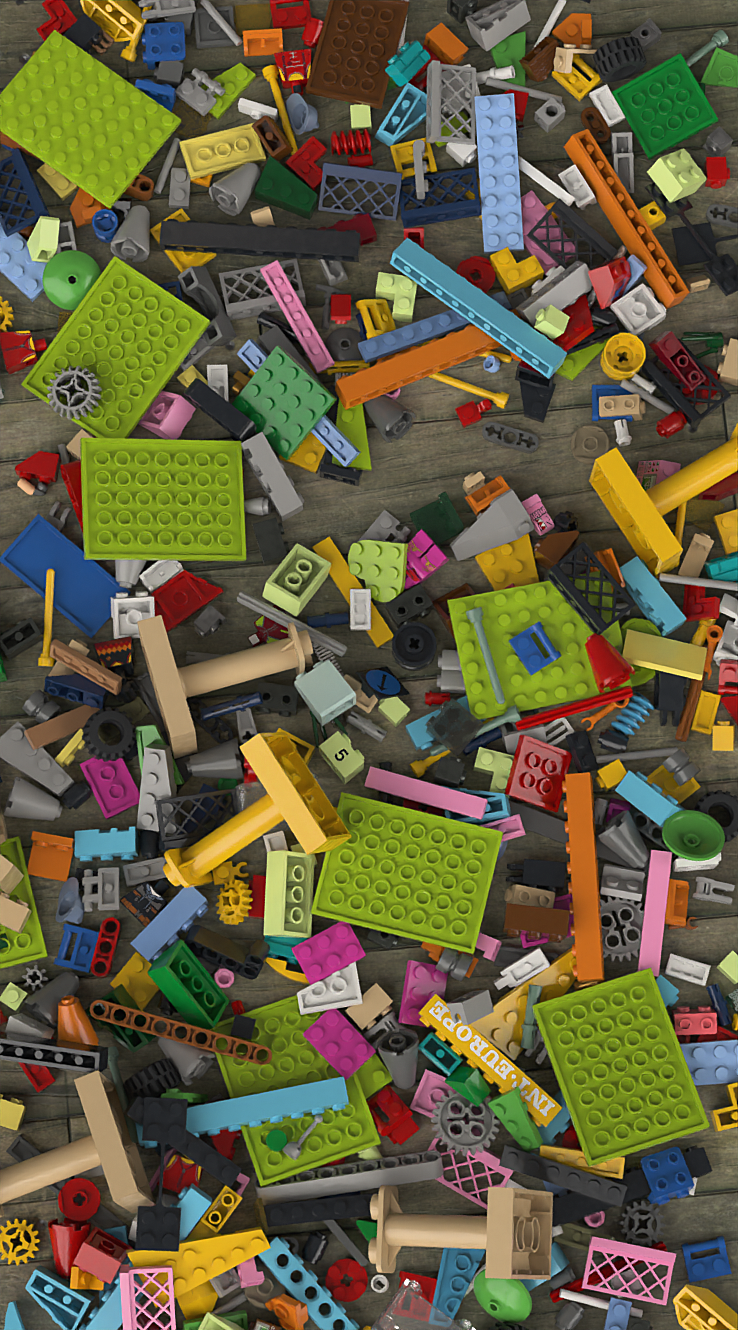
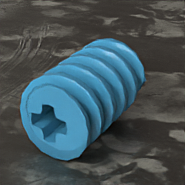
M635 692L637 696L630 698L632 702H629L626 708H622V715L616 716L618 722L612 721L611 723L612 727L619 733L625 734V737H628V734L635 735L632 730L633 727L640 729L637 722H645L642 715L650 716L647 711L648 708L651 710L655 709L652 703L638 692Z

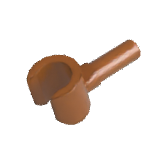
M690 917L686 919V926L668 925V930L677 928L696 929L698 926H690L689 921L697 918Z

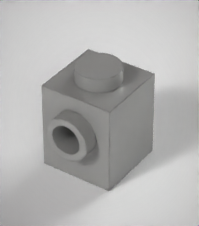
M631 1268L619 1273L626 1284L636 1278ZM617 1275L609 1280L613 1290L617 1291L624 1286ZM638 1279L628 1286L635 1295L639 1294L638 1290L642 1288ZM624 1288L623 1290H621V1292H626V1293H628V1291L626 1290V1288Z

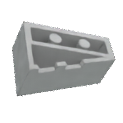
M501 0L465 17L471 37L486 52L531 20L525 0Z

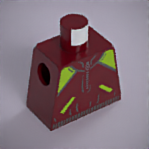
M276 604L272 606L286 614L283 608L277 606ZM262 615L254 622L257 632L248 637L251 645L256 647L263 642L267 644L288 638V628Z

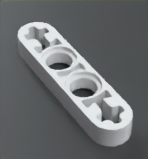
M518 156V164L521 171L557 198H560L568 206L573 203L575 198Z

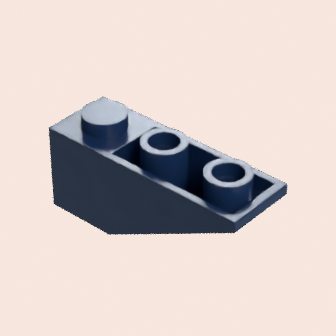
M81 674L47 676L45 678L44 692L86 704L90 707L103 709L110 694L109 690Z

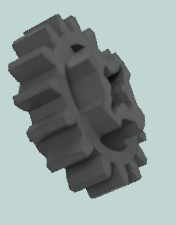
M641 1201L640 1206H638L636 1202H633L632 1209L629 1206L625 1207L627 1214H620L624 1218V1221L619 1222L620 1225H624L620 1233L626 1232L627 1235L624 1239L629 1240L631 1238L632 1245L639 1242V1246L643 1247L644 1242H646L650 1247L652 1246L651 1240L658 1242L659 1240L656 1236L664 1234L660 1230V1227H665L664 1223H660L664 1215L658 1216L657 1213L660 1209L656 1208L653 1210V1204L651 1205V1203L645 1206V1201ZM643 1209L649 1212L646 1215H639L636 1211ZM629 1217L633 1220V1225L630 1230L628 1227ZM649 1218L645 1223L646 1229H637L639 1219L645 1220ZM654 1218L656 1221L655 1231L651 1228ZM639 1233H644L648 1238L640 1239L635 1236Z

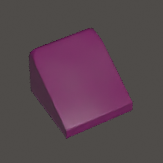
M610 798L606 822L622 811H630V802Z

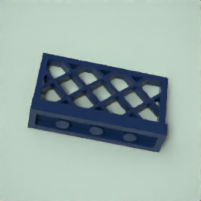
M19 148L11 151L12 156L0 161V179L2 175L9 177L6 185L0 184V188L4 189L0 197V209L3 203L10 204L7 213L0 211V223L7 237L38 222L40 216L51 217L26 158ZM14 164L11 173L4 172L7 165ZM14 178L21 180L18 189L10 187ZM8 191L16 192L12 201L5 199ZM20 194L27 195L25 204L17 202ZM15 206L22 208L19 216L12 215ZM27 209L33 210L35 213L29 219L24 218ZM9 219L17 220L15 226L8 229Z
M324 162L318 210L350 215L367 214L360 205L370 199L376 209L369 213L371 218L396 221L403 173ZM327 175L335 176L340 183L333 189H330L326 184ZM339 177H345V179L341 181ZM349 178L355 179L359 184L352 192H349L343 184ZM359 180H366L362 184L359 182ZM368 181L375 182L379 188L371 195L363 187ZM378 182L385 183V184H384L383 186H380V185L378 184ZM387 184L397 185L396 193L389 198L382 188ZM342 185L348 195L339 201L332 191ZM326 187L329 192L324 195ZM361 187L368 197L358 204L352 194ZM381 190L387 200L380 206H377L371 197ZM328 194H331L337 202L332 207L323 206L324 197ZM350 196L357 206L351 210H346L341 202ZM395 197V202L393 204L391 199ZM388 201L394 208L393 216L384 215L380 210ZM339 204V206H340L342 209H338V208H334V207H336V206ZM378 210L380 214H374V212Z
M475 168L424 176V180H428V182L434 185L428 192H425V199H422L420 202L413 198L416 194L415 178L404 179L401 182L399 199L404 228L482 215ZM472 175V180L468 185L460 181L463 176ZM444 179H451L453 181L448 188L441 184ZM457 184L464 188L459 195L452 191ZM411 185L414 189L408 195L403 191L402 186ZM437 187L445 191L440 198L432 194ZM467 191L475 194V199L465 200L462 197ZM448 194L456 198L453 203L449 204L443 200ZM429 197L436 201L431 207L424 205ZM409 201L417 205L413 210L405 211V206Z

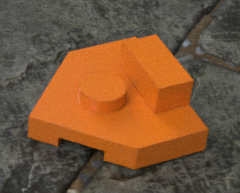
M571 13L552 31V35L563 44H575L576 48H580V44L591 45V14Z
M79 188L70 206V212L77 228L92 223L94 214L101 209L113 211L81 188Z
M284 1293L270 1298L265 1303L269 1311L273 1309L280 1318L278 1322L284 1329L304 1330L303 1324L309 1319L307 1304L299 1300L296 1301Z

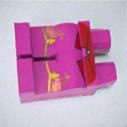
M422 529L408 543L407 576L404 586L406 590L411 589L415 585L422 584L423 581L450 560Z

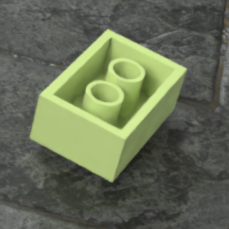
M297 543L267 580L262 597L297 617L326 580L331 563Z

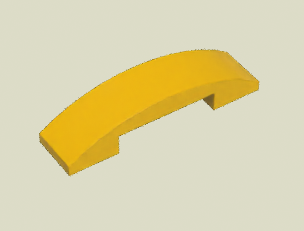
M267 957L266 963L280 975L292 981L310 985L305 974L286 970L287 961Z

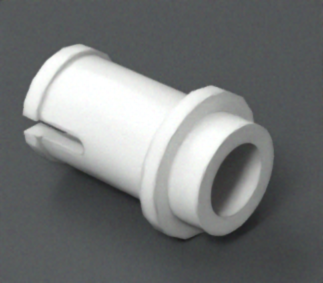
M637 373L630 382L651 395L657 387L653 381L649 382Z
M625 419L622 420V423L621 420L615 421L616 442L619 446L629 445L632 437L629 436L627 421Z

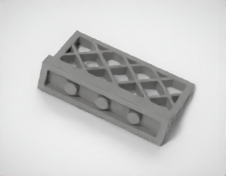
M432 60L428 65L426 143L438 141L468 145L475 144V67L440 64V61ZM442 70L449 71L454 77L447 82L442 77ZM462 72L471 73L470 81L467 84L459 76ZM454 79L463 86L458 92L450 85ZM445 87L453 94L448 101L442 96V90ZM464 89L470 94V100L467 103L459 95ZM454 98L462 104L458 111L449 104ZM445 106L453 114L448 119L441 114V109ZM464 108L470 113V119L467 121L458 114ZM453 117H456L462 124L457 130L449 123ZM444 125L453 133L449 137L441 136V128ZM465 127L470 133V139L463 138L458 132Z
M297 259L279 262L283 270L285 267L294 266L295 271L292 275L286 274L290 283L298 285L299 290L295 292L302 305L306 306ZM269 264L219 273L226 312L230 321L257 316L261 312L267 314L282 311L274 295L271 296L266 293L269 290L268 285L264 290L255 286L260 279L265 281L260 269ZM253 274L256 278L252 283L244 280L246 275ZM234 278L237 281L233 287L225 284L224 279ZM240 283L248 286L244 294L235 290ZM252 289L260 293L256 299H251L247 295ZM232 293L241 297L238 302L229 304L228 299Z

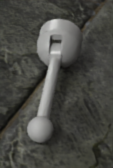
M316 1115L314 1122L297 1142H289L283 1148V1151L290 1158L296 1160L300 1156V1144L313 1128L323 1121V1117Z

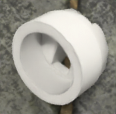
M376 1275L371 1280V1287L377 1293H384L389 1287V1281L383 1275ZM378 1280L385 1285L383 1288L376 1284Z

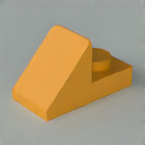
M78 1267L71 1268L70 1289H104V1282L98 1280L95 1275L84 1272Z

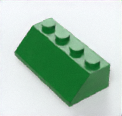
M182 939L178 940L157 957L147 971L148 975L188 1024L206 1029L214 1028L230 1002Z

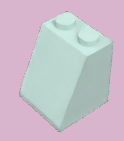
M329 659L325 662L322 660L316 663L312 671L301 673L294 682L295 688L321 726L356 704L355 692Z

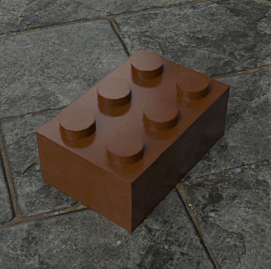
M507 903L502 932L507 933L508 937L519 938L520 935H528L527 939L540 940L541 937L548 938L549 942L561 943L568 934L570 911Z

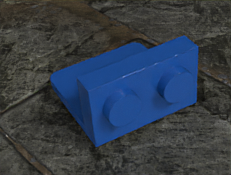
M182 22L145 24V33H142V44L146 45V51H143V63H147L148 70H155L156 62L176 61L186 58L185 33Z
M148 79L136 80L135 88H138L172 113L176 100L175 88L168 84H155Z
M673 1147L641 1159L640 1163L651 1189V1193L648 1196L651 1205L655 1203L663 1205L668 1203L670 1198L677 1196L680 1199L689 1195V1192L694 1187V1182L679 1147Z

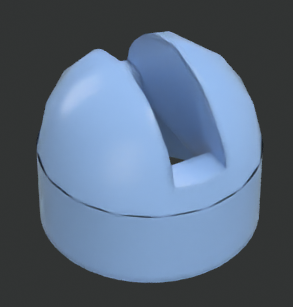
M490 355L485 359L483 367L486 371L495 373L500 370L501 362L498 358Z

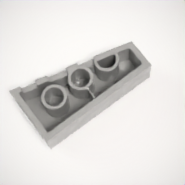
M263 432L241 443L242 453L266 495L270 498L282 522L303 510L302 503L305 501L300 492H295L292 478L284 472L283 463L279 458L277 459L274 454V448L268 443Z
M16 722L0 737V759L61 798L75 782L43 747L36 750L32 749L24 734L26 729L19 722Z
M150 743L144 748L137 828L159 831L155 800L177 797V786L174 780L171 746ZM169 803L161 804L162 813L168 817L174 807ZM177 810L171 820L180 825L182 822H180V815ZM170 822L165 827V833L174 834L177 830Z

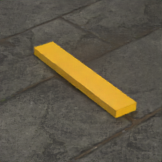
M329 536L314 545L312 549L318 556L331 563L329 575L350 606V589H363L355 575L350 573L348 564ZM371 601V630H366V632L378 649L392 640L394 635Z

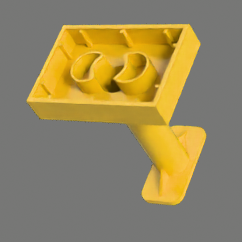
M738 423L729 441L646 491L617 447L595 459L589 482L639 559H643L646 562L649 572L657 579L660 573L666 574L675 568L683 551V548L662 516L738 471Z
M286 732L259 733L239 747L268 793L194 845L167 850L164 853L167 863L163 865V871L174 886L182 884L185 888L211 883L214 880L210 872L212 869L284 819L307 855L331 851L352 837Z

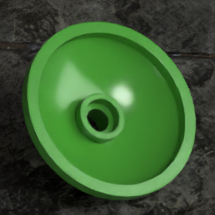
M76 250L60 252L49 260L44 269L42 277L44 291L51 302L58 307L66 310H76L100 277L101 270L96 261L84 252ZM70 276L76 278L74 284L69 283L68 279Z
M683 810L676 812L666 819L662 829V837L666 846L673 853L687 860L705 861L712 859L721 852L725 842L724 831L720 824L709 815L699 811Z
M486 1269L479 1272L474 1280L473 1287L481 1307L489 1315L502 1322L519 1323L524 1321L532 1310V1300L523 1283L519 1279L485 1278Z

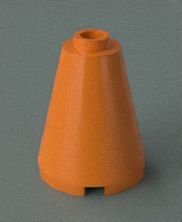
M73 995L64 996L58 1003V1040L99 1046V1038L80 1000Z

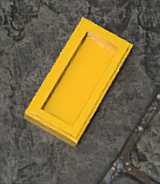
M701 690L691 726L692 731L711 735L721 695Z

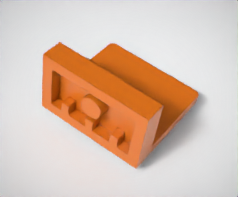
M32 831L31 840L33 844L27 868L28 875L67 882L75 840L73 838Z

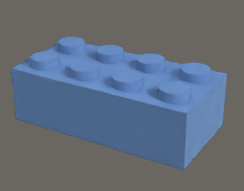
M184 887L130 944L149 963L153 964L154 960L168 947H171L180 940L178 936L183 931L187 933L190 930L191 926L194 925L193 921L197 917L201 918L209 910L207 908L209 905L207 899L194 887Z

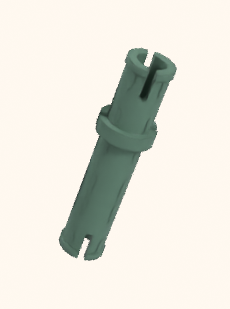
M529 984L525 1019L521 1027L523 1028L521 1048L534 1049L535 1034L538 1031V1026L532 1005L540 1003L542 986Z

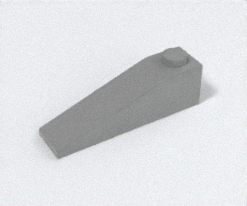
M512 489L493 499L490 503L491 506L484 514L480 513L476 517L478 520L471 527L465 528L450 544L457 561L515 541L535 529L529 514Z

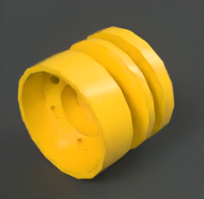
M619 333L612 336L607 341L600 356V365L603 372L609 378L616 381L633 378L639 372L646 358V349L643 342L637 336L630 333ZM621 356L625 357L622 362L618 361Z

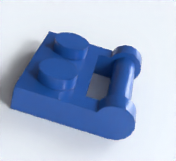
M592 385V421H598V419H625L627 422H632V415L600 417L598 410L599 397L632 395V393L619 385Z
M540 621L508 641L530 676L562 656L559 651H556L543 631V625ZM536 633L550 655L548 658H544L530 634Z
M64 924L62 942L58 956L54 959L53 964L90 973L99 932ZM72 933H77L71 960L66 961L65 958Z
M723 1235L716 1237L714 1240L696 1244H681L690 1283L732 1274ZM718 1248L719 1254L691 1260L690 1253Z

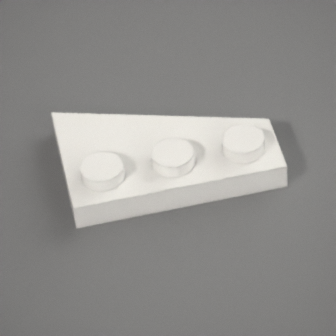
M356 962L297 992L300 1014L363 1004Z

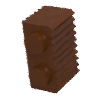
M548 36L545 37L525 57L519 60L530 80L535 82L544 81L548 77V73L554 69L556 47H561L556 39Z
M264 115L252 125V128L272 158L280 161L293 151L294 148L291 147V144H289V141H287V138H285V135H283V132L273 118Z

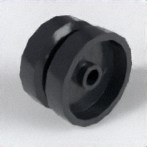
M409 622L402 625L395 632L392 640V655L400 667L409 671H420L427 668L433 662L437 641L433 631L427 625L419 622ZM412 645H416L418 649H415L414 647L411 649L410 647Z

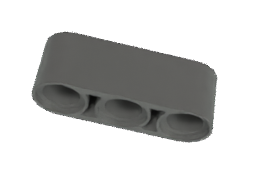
M642 811L636 812L632 817L634 822L637 817H642L646 822V825L643 827L637 826L640 835L661 851L672 852L666 846L663 837L656 839L652 836V830L658 829L662 832L663 827L659 826ZM672 852V857L678 856Z

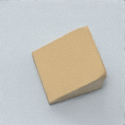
M705 275L686 279L685 282L689 292L694 293L707 289L710 279Z

